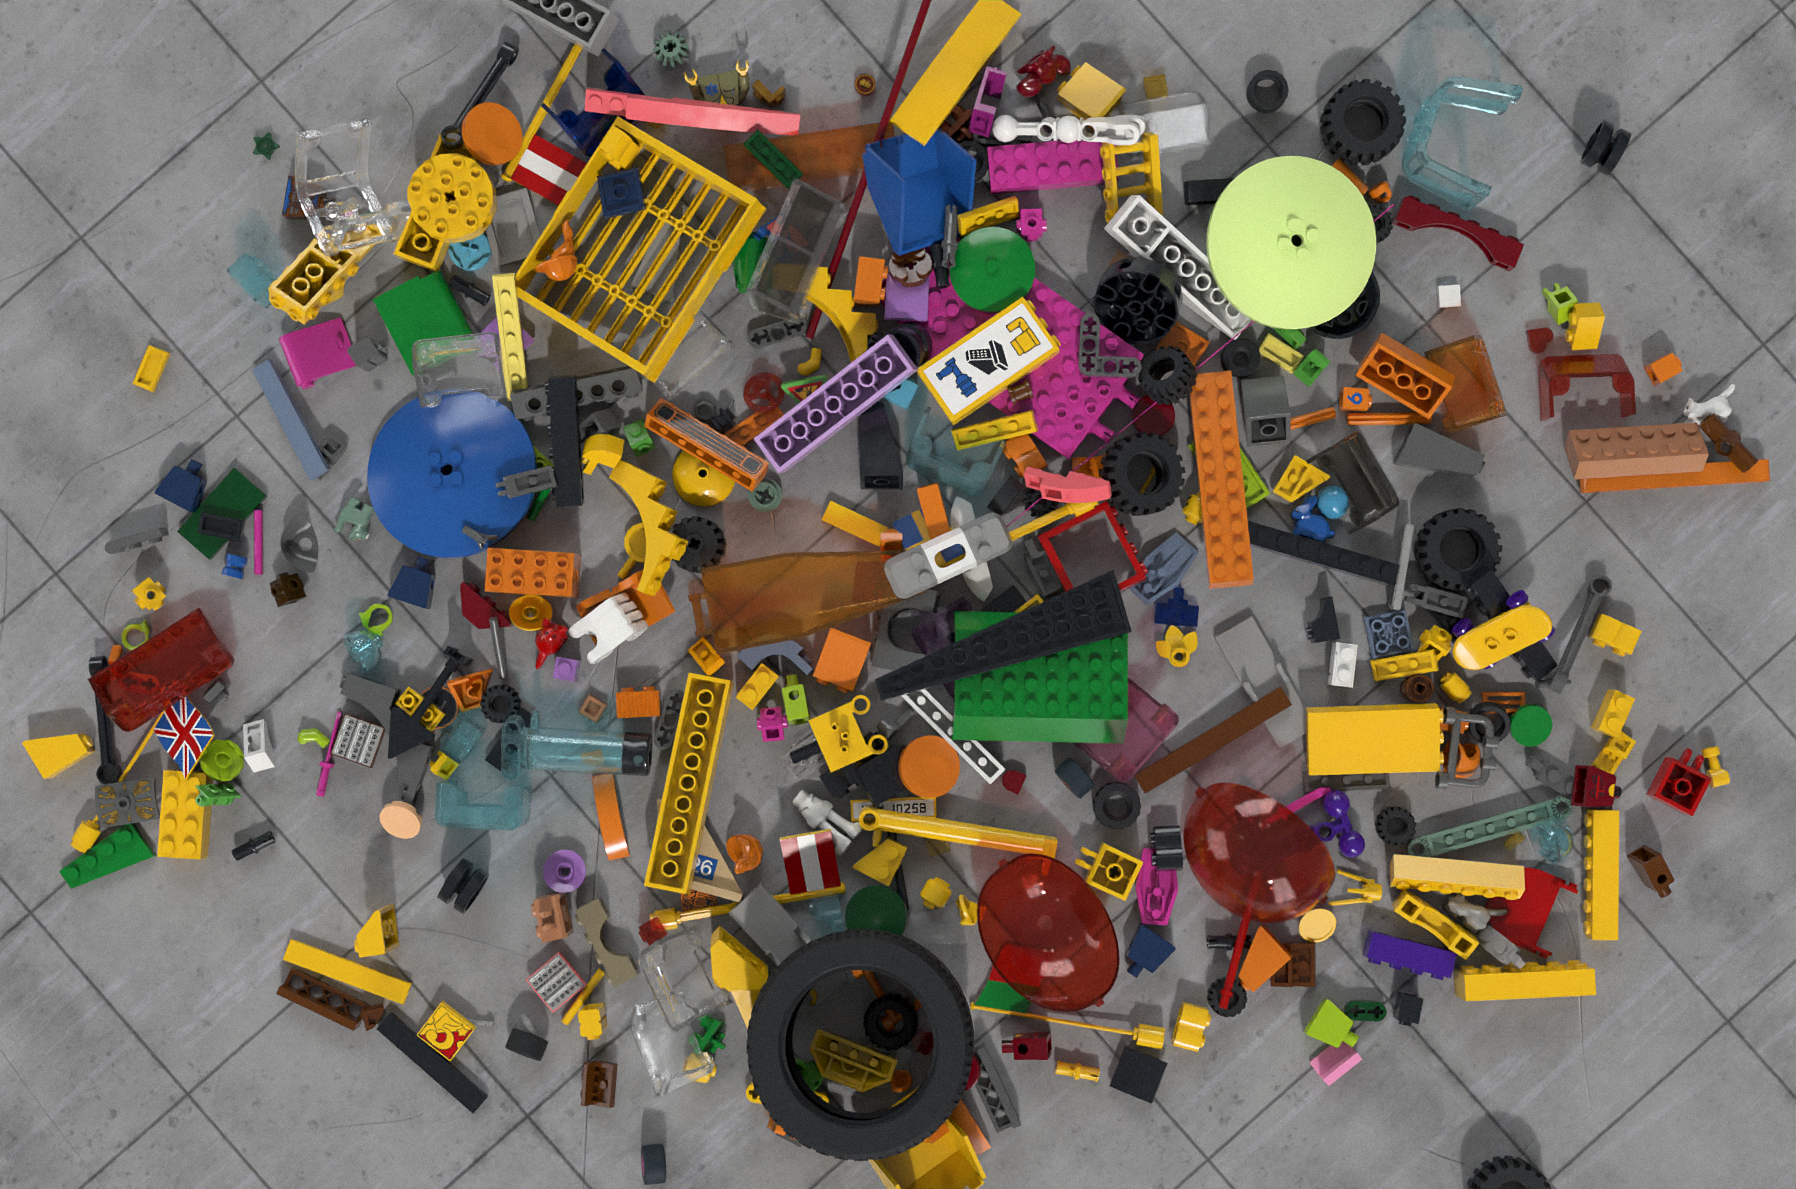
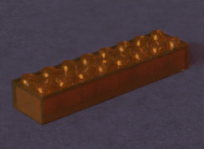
M890 122L883 140L895 136L893 124ZM879 123L771 138L769 140L804 174L797 183L862 174L864 169L862 154L866 153L865 145L873 143ZM743 143L723 146L728 182L743 191L783 185L743 146Z

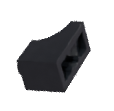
M1332 596L1320 598L1318 615L1312 622H1307L1308 627H1305L1307 639L1311 640V643L1340 639Z

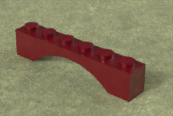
M1405 196L1400 201L1393 218V225L1408 231L1434 227L1458 232L1475 243L1484 253L1490 264L1507 271L1515 268L1524 244L1520 243L1518 238L1500 235L1498 230L1483 228L1479 226L1480 223L1474 220H1463L1457 213L1441 211L1440 207L1435 204L1429 203L1426 205L1415 196Z

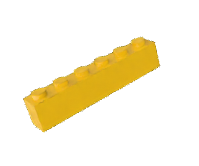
M1587 809V814L1584 816V824L1587 827L1584 847L1587 848V857L1584 858L1586 878L1584 879L1583 887L1586 891V900L1583 902V910L1586 913V921L1583 923V932L1586 934V938L1591 940H1618L1619 811L1614 809Z
M1394 854L1390 861V887H1396L1400 890L1418 889L1421 892H1428L1430 890L1440 891L1443 894H1450L1452 892L1462 893L1465 896L1475 894L1483 895L1487 898L1497 896L1515 900L1517 898L1520 899L1525 891L1524 866Z

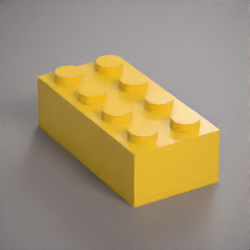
M163 770L157 857L204 859L208 857L212 806L201 807L195 802L196 797L200 793L196 785L213 784L214 781L204 771H192L186 780L181 770Z

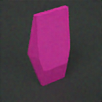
M1143 848L1141 855L1143 864L1137 875L1135 885L1141 923L1167 925L1178 893L1177 872H1156L1155 866H1151L1150 858L1151 853H1154V849Z

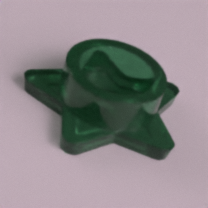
M270 132L264 137L253 138L256 144L253 151L254 155L262 154L270 160L275 150L280 148L279 144L272 141V134Z

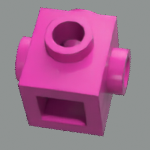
M1042 208L1021 209L1019 213L1020 220H1016V233H1020V237L1027 242L1038 241V238H1042L1043 232L1047 230L1046 219H1042Z
M782 707L761 708L760 717L757 718V729L762 732L763 742L785 740L784 728H788L787 715L782 713Z

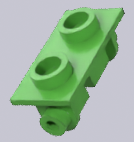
M229 783L196 785L200 793L196 797L195 802L201 807L212 806V804L230 805L234 798H241L235 787Z

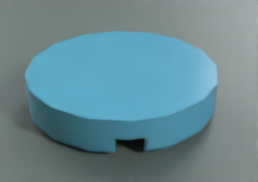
M484 233L472 240L450 243L449 245L451 260L459 268L466 271H475L483 268L488 263L492 254L488 237Z

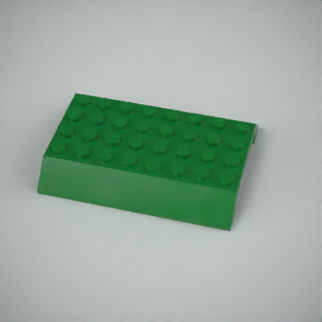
M954 611L953 633H955V642L1018 613ZM1128 634L954 681L952 740L1124 744L1128 721Z

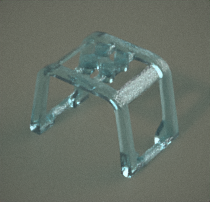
M1458 76L1443 80L1437 86L1434 93L1422 102L1415 114L1414 125L1408 135L1407 146L1402 159L1404 176L1409 182L1464 211H1470L1476 207L1477 204L1489 196L1492 186L1464 176L1432 160L1428 156L1427 144L1440 104L1472 108L1501 116L1507 111L1510 103H1515L1521 98L1522 86ZM1451 87L1495 94L1501 100L1461 96L1445 92ZM1425 168L1474 195L1452 191L1418 173Z

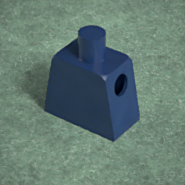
M191 459L186 469L174 466L155 490L154 494L194 513L199 508L207 484V480L198 476L203 464Z
M417 556L414 568L403 565L387 596L421 608L430 609L435 584V575L426 572L430 560Z
M1139 923L1126 951V955L1133 960L1126 971L1136 978L1143 968L1153 973L1175 951L1176 947L1142 923Z

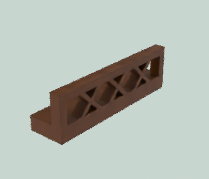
M291 968L284 984L279 986L276 993L353 1031L359 1028L363 1016L362 1011L358 1017L351 1015L348 1005L355 1003L363 1008L370 1005L295 968ZM294 975L302 978L304 987L297 989L289 985ZM314 985L321 987L323 996L318 998L312 996L309 987ZM334 994L340 996L343 1005L338 1007L331 1005L328 996Z

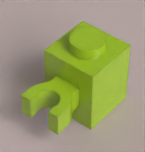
M1555 283L1553 284L1554 292L1543 288L1542 294L1548 299L1547 311L1557 325L1569 321V313H1572L1573 306L1578 303V300L1568 286L1560 289L1559 284Z

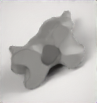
M1455 893L1448 898L1449 903L1442 906L1443 910L1449 915L1462 918V927L1471 933H1476L1480 929L1486 928L1491 915L1501 916L1507 913L1506 909H1487L1483 906L1469 903L1462 893Z

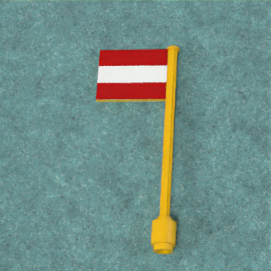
M576 44L573 46L526 131L520 151L510 160L504 173L501 174V178L504 181L511 182L513 180L558 206L566 193L572 188L587 163L539 137L536 133L583 49Z
M831 829L780 837L790 893L773 896L780 904L840 893L845 894L846 886L843 882H840ZM739 902L684 912L676 911L675 907L656 910L650 914L652 931L657 930L658 932L678 929V924H681L683 921L728 914Z

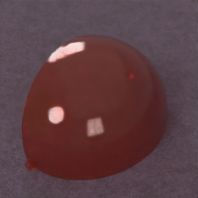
M1221 782L1211 784L1203 789L1201 787L1196 789L1194 793L1197 795V798L1192 803L1185 819L1184 848L1195 878L1215 902L1241 918L1272 924L1301 917L1320 902L1324 904L1327 901L1328 897L1326 895L1335 882L1334 863L1320 838L1301 818L1275 799L1240 784Z
M1034 853L1023 854L1010 861L1003 858L998 862L999 869L991 874L984 883L977 903V923L981 941L997 972L1009 986L1025 999L1052 1011L1075 1012L1091 1005H1096L1097 1008L1105 1003L1103 1001L1104 996L1112 989L1117 979L1120 957L1114 926L1097 894L1078 873L1055 858Z

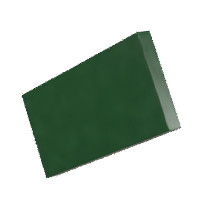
M233 468L177 532L205 557L212 560L229 539L197 533L201 513L204 512L246 521L266 499L267 495L239 470Z

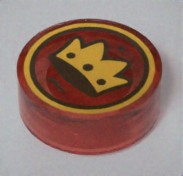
M861 74L855 79L854 87L859 95L869 96L875 91L876 84L871 75Z

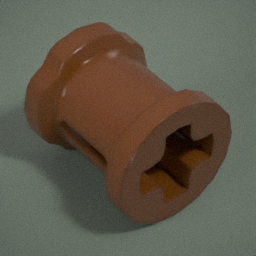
M1028 380L1024 381V384L1013 388L1007 387L1013 406L1018 401L1034 398Z

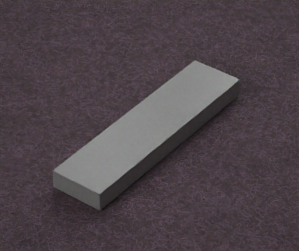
M1410 524L1402 525L1395 560V564L1400 566L1395 583L1391 586L1388 608L1391 610H1401L1414 525Z

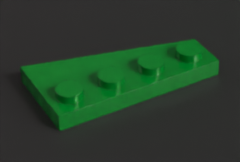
M134 823L125 824L59 872L72 889L156 855Z

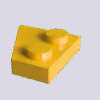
M1294 455L1272 492L1291 503L1328 480L1330 476Z

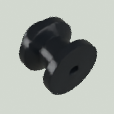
M721 407L719 409L720 415L716 418L710 417L709 420L724 434V427L728 424L734 425L733 419L736 417L728 408L723 410Z
M871 731L863 737L866 744H868L871 736L878 733L872 734ZM876 738L872 741V747L875 750H881L884 747V742L880 743Z

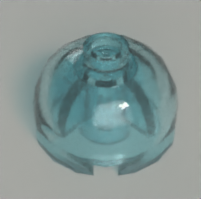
M356 630L342 637V639L346 640L343 643L353 662L360 663L361 666L358 667L360 672L364 674L378 665L382 656L380 648L383 644L377 635L373 637L368 631Z
M1551 819L1544 820L1538 823L1536 827L1531 828V840L1533 844L1536 841L1541 847V850H1538V852L1551 863L1560 862L1571 853L1574 840L1572 830L1568 825Z

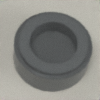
M700 400L694 407V413L699 420L710 421L709 418L714 417L716 414V408L711 401Z

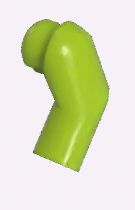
M316 728L303 729L298 733L297 741L300 744L315 741L323 749L330 743V740Z

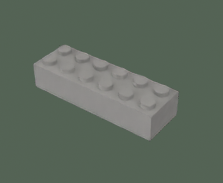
M495 0L597 57L600 55L619 21L612 11L592 0Z

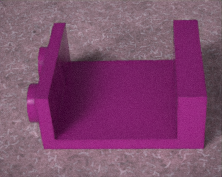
M986 67L973 108L968 132L989 137L996 107L982 104L983 96L985 94L1001 99L1007 72L999 68Z

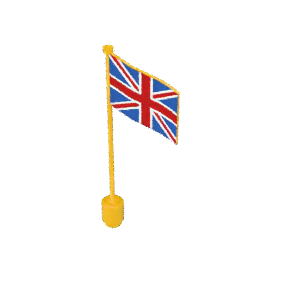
M179 679L178 687L118 782H123L154 731L163 748L180 767L184 778L187 780L215 735L207 719L190 700L184 689L187 683ZM97 815L94 820L82 821L75 831L70 845L76 850L86 853L88 849H91L102 832L99 829L100 825L97 823Z

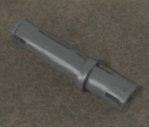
M951 205L945 206L944 240L941 243V248L943 249L942 266L948 268V260H950V268L956 265L955 257L956 250L958 249V242L956 241L957 215L959 210L956 205H953L952 213L950 210Z

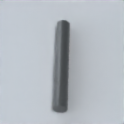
M492 617L489 619L499 679H506L508 675L498 618Z

